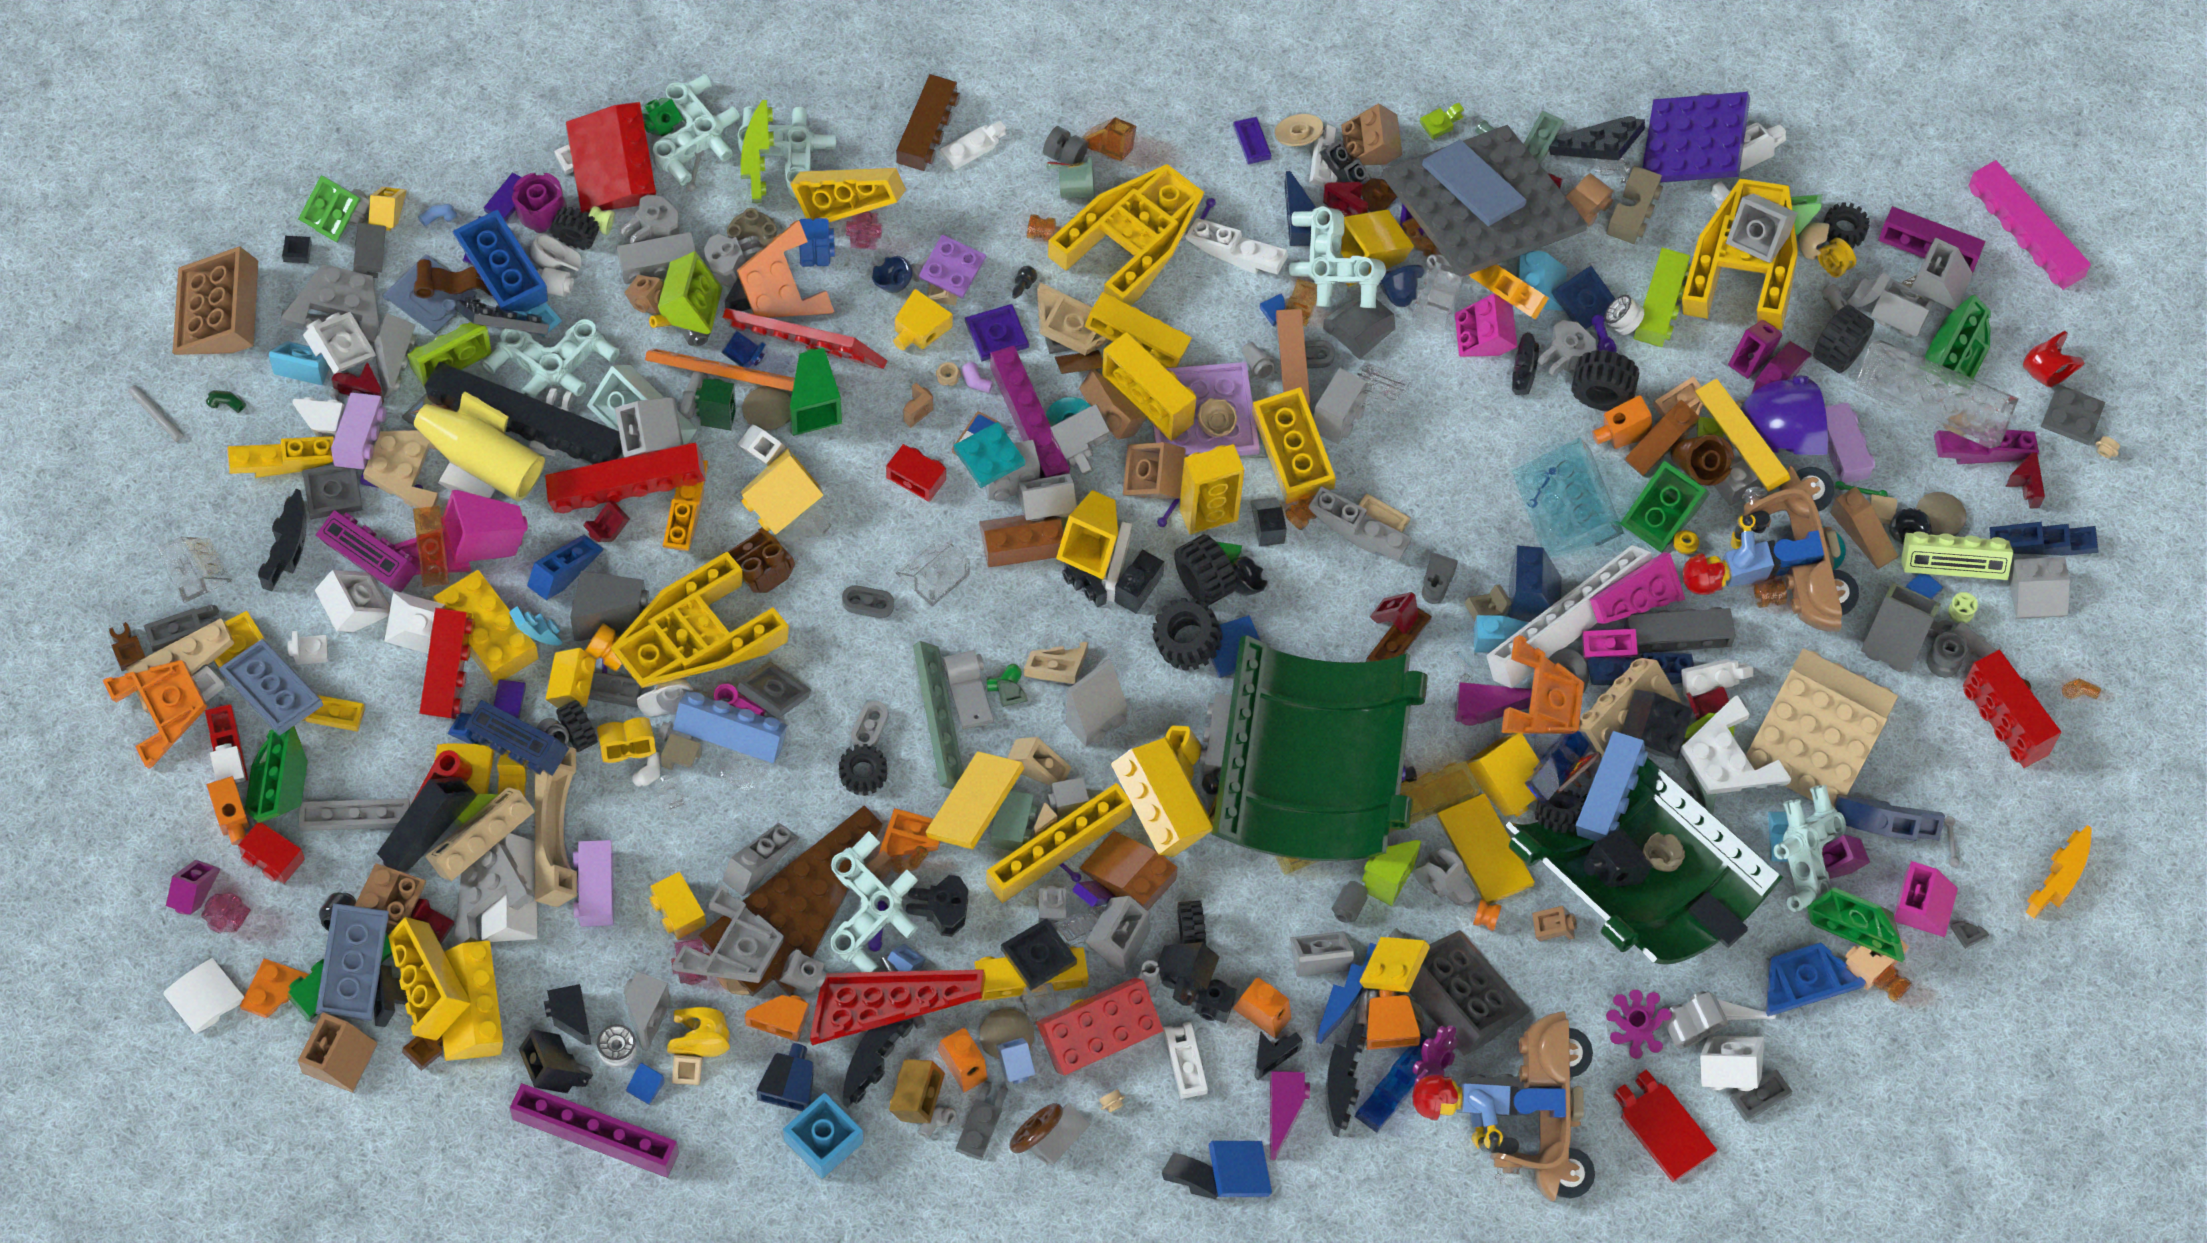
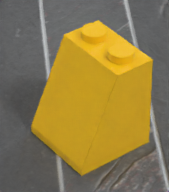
M1389 210L1344 217V235L1341 241V254L1344 258L1362 256L1381 260L1387 270L1404 262L1414 247ZM1371 265L1369 266V269H1368V273H1369V274L1371 273V270H1372V266H1371ZM1346 283V285H1347L1348 287H1350V286H1352V285H1354V284H1357V283Z
M787 448L741 491L744 497L741 502L749 512L755 510L761 517L758 519V522L765 531L772 530L776 535L824 496L821 486L790 449Z
M1092 490L1069 515L1056 559L1100 579H1104L1118 537L1116 500Z
M1513 733L1500 737L1460 765L1504 816L1514 815L1518 817L1529 810L1528 804L1534 800L1537 803L1540 793H1543L1546 789L1550 790V788L1555 786L1522 733Z

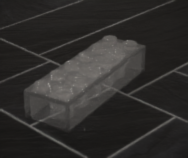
M1882 340L1871 342L1853 388L1858 392L1990 449L2001 445L2019 400L2017 397Z

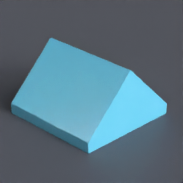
M286 341L269 351V359L275 375L323 386L330 366L323 355L316 357L310 346Z

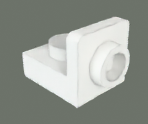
M292 631V640L288 641L289 657L294 656L296 665L328 662L327 636L299 637L298 631Z

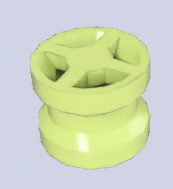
M594 206L590 211L589 217L593 216L595 218L594 221H598L599 231L602 234L609 235L614 223V211L607 210L605 212L601 211L599 207Z
M1960 592L1953 597L1948 614L1957 623H1968L1973 619L1978 602L1972 594Z

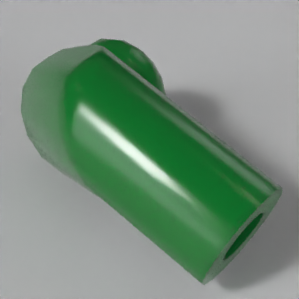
M1010 664L1006 667L1005 672L1000 678L987 679V691H998L996 683L998 679L1010 680L1017 684L1022 675L1020 667L1016 664Z

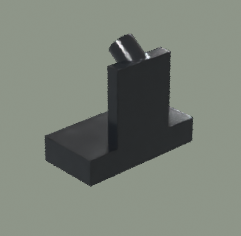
M380 966L374 1004L375 1026L379 1027L387 1026L395 1013V1004L405 1005L408 1003L406 991L402 990L400 986V978L392 977L391 966Z

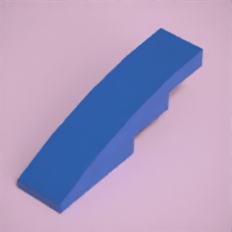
M1369 944L1363 966L1351 964L1344 987L1333 984L1316 1043L1322 1044L1342 1023L1356 1004L1364 989L1359 981L1377 944Z

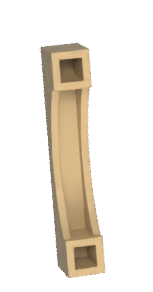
M567 746L569 748L567 754L553 776L543 771L541 775L535 773V901L554 907H559L577 896V871L571 870L564 845L565 804L572 776L576 773V749Z

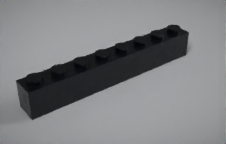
M438 362L424 385L428 399L436 405H445L458 412L462 394L467 392L508 416L506 432L517 433L528 441L540 442L551 450L558 449L574 459L581 458L592 465L616 460L623 451L620 433L615 429L442 362Z

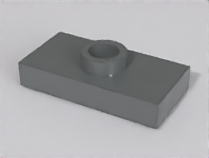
M594 672L588 699L638 708L637 698L641 696L643 688L633 678Z

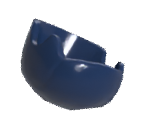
M901 256L885 257V262L881 266H874L872 280L882 290L888 293H898L910 283L912 267L909 261Z

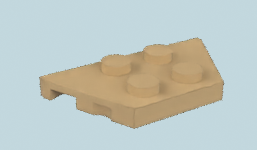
M1040 282L1037 289L1039 332L1041 335L1083 355H1087L1111 341L1085 327L1093 307Z

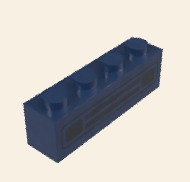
M483 700L479 702L464 726L473 733L471 738L484 746L486 742L490 743L489 748L500 755H503L505 752L509 753L508 758L519 765H522L523 762L528 763L526 767L538 775H541L543 771L553 776L569 750L566 745L555 737Z

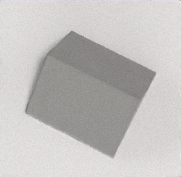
M1344 931L1290 937L1297 977L1350 970L1354 951Z

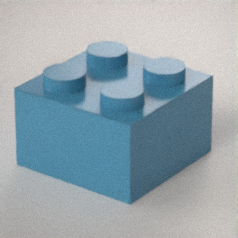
M825 1092L783 1128L784 1141L821 1179L826 1177L864 1143L863 1130Z

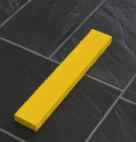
M1717 378L1695 390L1699 400L1768 492L1791 479L1787 470Z

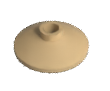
M1311 114L1292 115L1283 119L1276 126L1275 137L1278 142L1287 146L1306 145L1321 136L1324 130L1323 122L1320 118Z

